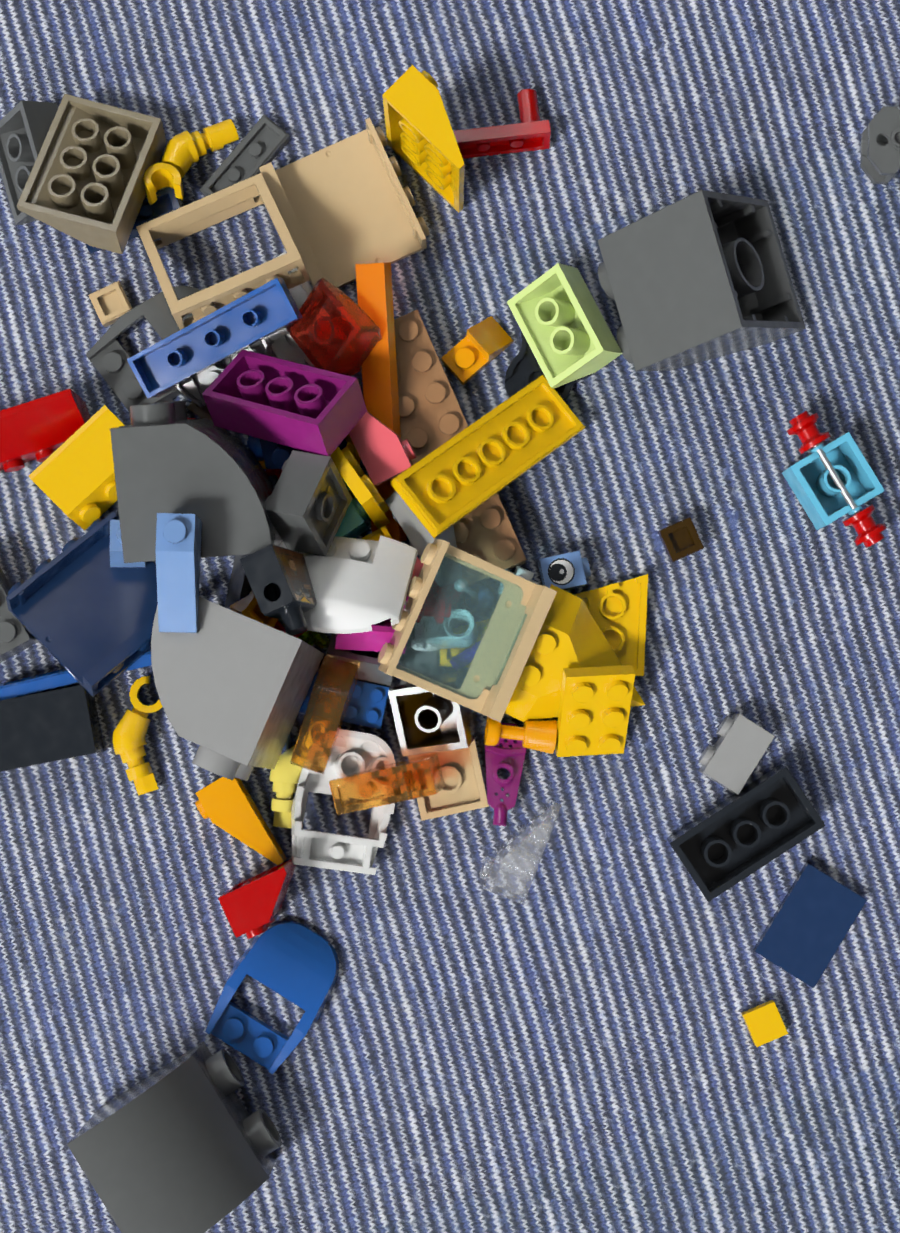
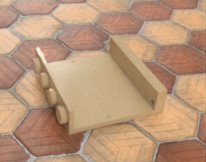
M370 118L365 119L366 130L275 170L271 162L259 167L299 251L310 282L318 297L355 281V264L386 262L393 264L427 248L426 236L430 235L428 227L422 216L416 218L412 206L416 205L414 197L408 186L402 188L398 176L402 175L400 167L394 156L388 158L384 149L388 145L385 135L380 126L374 128Z

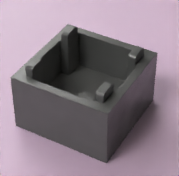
M293 450L289 459L284 462L281 468L282 473L271 496H268L265 501L266 511L287 549L326 556L352 497L330 456Z

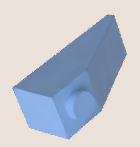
M157 513L155 553L159 632L198 633L202 521L196 514Z

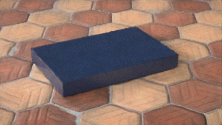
M805 863L753 951L814 988L867 900L812 865Z

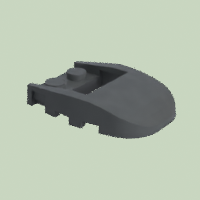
M190 286L173 287L178 300L201 291ZM163 291L120 316L86 353L87 358L95 366L129 413L131 405L173 401V398L182 394L179 390L174 389L161 395L159 398L155 396L147 399L127 361L130 356L117 340L123 332L143 317L147 319L162 340L180 331ZM192 313L184 316L183 319L193 316Z

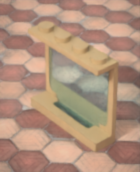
M434 539L433 544L429 543L423 551L421 563L424 565L419 576H414L410 582L407 593L409 599L402 611L400 623L392 625V629L395 631L390 643L386 642L380 650L378 662L381 664L378 670L501 723L557 591L535 584L449 545L450 542Z

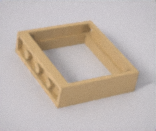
M262 173L136 227L170 311L180 330L275 278L282 277L288 290L310 281L303 260ZM264 204L287 253L178 300L158 249ZM297 268V271L288 273V271ZM192 313L193 316L183 319L184 316Z

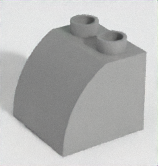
M199 597L198 633L159 632L157 605L151 638V662L154 682L163 709L178 736L200 745L192 763L231 780H234V777L248 781L253 767L275 769L324 653L299 638L202 597Z

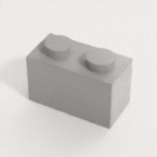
M734 714L732 718L726 716L716 732L720 737L713 747L708 745L701 754L698 762L702 765L698 771L730 792L739 795L775 736L743 715Z

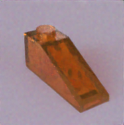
M325 655L312 689L290 761L291 764L322 774L325 773L357 684L358 665Z
M437 753L399 761L329 781L337 815L434 795L445 787Z

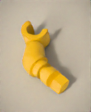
M231 119L205 127L201 134L199 131L192 133L188 131L181 132L167 142L161 163L153 164L144 173L143 179L150 205L157 201L156 192L165 187L173 188L175 197L183 200L182 178L192 164L198 162L199 157L206 155L208 149L214 152L224 148L226 144L239 140L237 130Z
M151 676L141 677L132 684L129 692L130 701L133 705L132 711L126 710L115 727L112 736L114 752L116 755L120 754L122 763L127 762L129 769H126L125 772L128 780L134 781L138 796L159 789L150 763H145L143 756L147 755L143 745L147 744L145 737L151 721L147 717L149 713L157 712L163 708L160 699L155 704L149 706L143 704L139 699V690L142 686L150 684Z

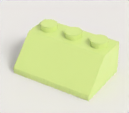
M557 263L507 301L551 388H556L593 374L623 354L576 267Z

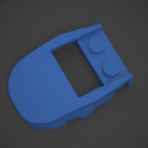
M290 920L272 923L265 932L259 934L254 939L251 946L241 958H238L233 966L205 1032L209 1035L211 1033L268 1069L269 1073L274 1074L323 1013V1008L338 977L339 959L336 950L327 939L301 923ZM247 974L305 1010L289 1038L230 1001Z

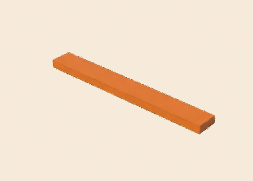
M391 262L355 264L364 402L370 414L401 438ZM394 478L375 486L384 502L396 491L390 484ZM388 510L384 514L390 523L385 527L391 538L399 542L406 541L405 532L400 524L394 520L392 511ZM371 520V530L374 532L378 528Z

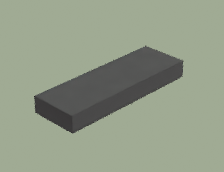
M263 115L200 188L201 194L206 197L261 173L259 167L272 162L289 142L290 135L266 115Z

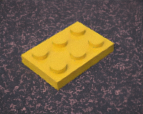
M347 446L342 450L337 447L330 457L334 461L341 477L376 527L380 529L388 525L390 521L384 513L390 509L359 466Z
M633 665L563 668L555 745L557 757L624 753L635 680Z

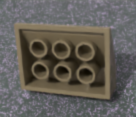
M64 94L17 203V209L89 246L123 254L146 196L143 179L144 173L150 166L159 163L167 144L162 119Z

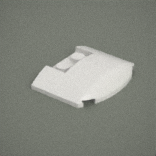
M380 535L379 541L334 537L326 556L299 552L304 555L317 602L315 608L303 613L308 625L307 630L322 633L352 634L372 631L371 625L390 618L391 626L400 623L418 555L416 548ZM282 540V542L280 543L279 547H283V548H286V549H287L286 545L284 544V542H283V540Z

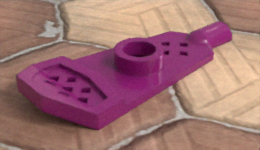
M501 723V725L517 726V724ZM500 738L499 743L495 746L484 745L487 804L494 809L493 825L507 826L508 810L514 808L516 804L527 748H523L521 740ZM502 768L507 769L510 772V777L508 779H500L497 775L498 770Z

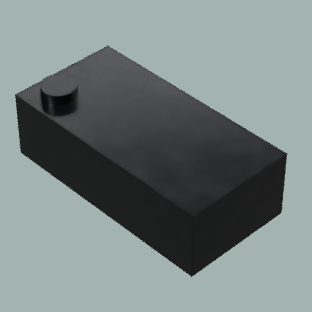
M82 685L0 701V772L105 752L95 696L92 697Z
M780 764L744 787L739 795H732L668 837L667 841L709 902L826 825L788 768Z

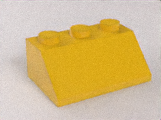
M106 405L97 411L29 475V478L84 531L117 501L110 429L125 426V424Z

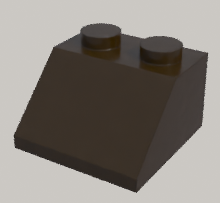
M462 670L426 677L457 689L461 686L465 676ZM410 683L388 690L402 757L468 748L477 736L471 709Z

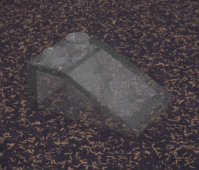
M550 799L494 850L492 858L485 856L479 872V878L483 880L484 890L524 905L561 808L559 802Z

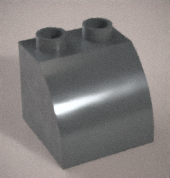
M186 401L131 405V424L110 429L124 563L156 561L157 513L196 514L202 521L200 558L252 554L271 544L280 545L282 539L265 507V501L268 496H271L274 487L262 465L240 440L226 429L214 426L213 421L207 418L187 419Z
M204 1041L100 1107L67 1144L121 1233H205L246 1200L270 1177L277 1159L273 1151L282 1146L280 1135L274 1123L263 1109H258L251 1115L247 1112L235 1092L245 1085L244 1078L236 1062L225 1049L212 1055Z

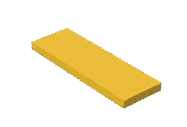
M541 375L399 474L390 484L435 539L579 434L585 426L558 392L550 387L546 377Z

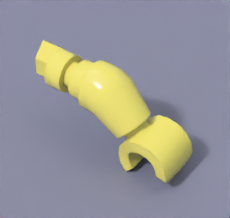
M319 718L310 722L304 732V743L302 745L297 743L282 753L275 769H271L269 781L273 782L272 791L276 792V797H272L271 810L274 811L273 826L292 828L291 808L294 800L293 793L296 792L306 753L313 743V735L316 730L329 728L331 720Z

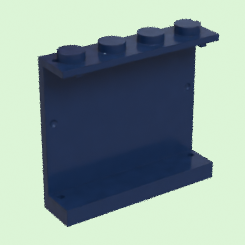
M114 512L106 518L100 517L95 520L85 535L80 539L73 538L63 547L61 554L53 560L47 559L42 562L32 577L25 582L24 580L17 582L9 590L6 597L8 610L92 697L151 649L152 628L158 605L156 565L152 561L145 562V567H110V519L117 520V515Z

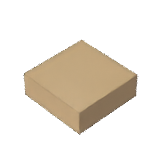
M119 281L88 295L104 327L114 324L120 316L133 309Z

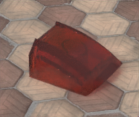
M323 277L317 281L299 309L303 318L293 322L290 326L291 337L315 368L352 376L361 370L360 367L377 342L382 340L380 328L352 299Z

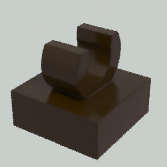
M691 517L657 532L671 563L704 549Z

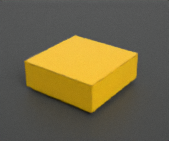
M773 1000L741 1013L756 1047L788 1034Z

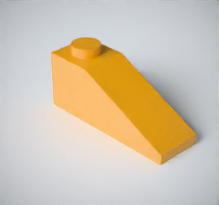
M221 777L195 793L199 799L195 802L196 807L204 819L210 818L213 824L277 865L287 859L241 779L234 777V780Z

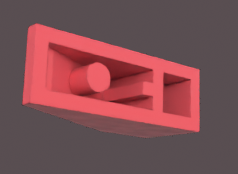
M368 411L349 432L374 486H378L398 476L413 465L411 460L417 458L408 439L402 441L398 434Z

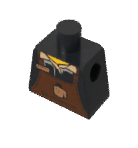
M271 544L240 559L264 616L282 619L285 631L289 635H296L306 631L308 625L303 613L315 608L317 602L304 555Z

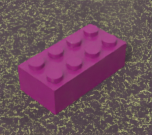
M243 349L202 393L214 426L324 456H331L367 412L357 378Z

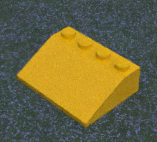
M412 65L382 95L387 143L459 213L464 208L465 164L439 90L437 89V82L428 72L424 70L420 72Z

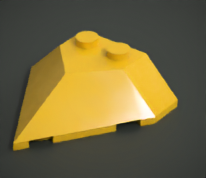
M551 584L550 588L557 591L505 711V714L522 722L558 717L563 668L622 665L584 600ZM633 687L631 707L645 705L636 688Z

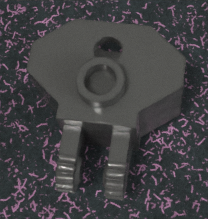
M883 106L861 134L860 167L873 184H887L900 169V110L898 107Z

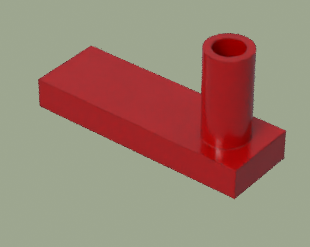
M524 89L517 94L521 123L454 130L453 133L462 158L549 149L550 123L549 120L541 121L536 90Z

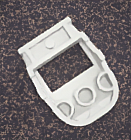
M337 729L321 735L311 744L303 762L291 808L293 864L370 875L376 874L377 868L372 866L378 847H384L387 838V826L391 814H394L396 800H393L396 762L391 748L380 737L364 732ZM308 792L373 801L368 838L302 829Z

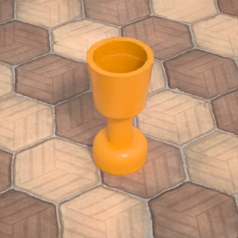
M487 717L484 745L495 746L499 743L500 738L521 740L523 748L553 754L557 738V721L526 720L523 727L501 725L500 722Z

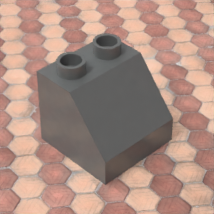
M700 190L598 240L604 261L598 267V278L604 292L616 302L622 326L617 330V343L623 353V357L629 363L634 364L635 371H671L765 345L806 329L768 200Z

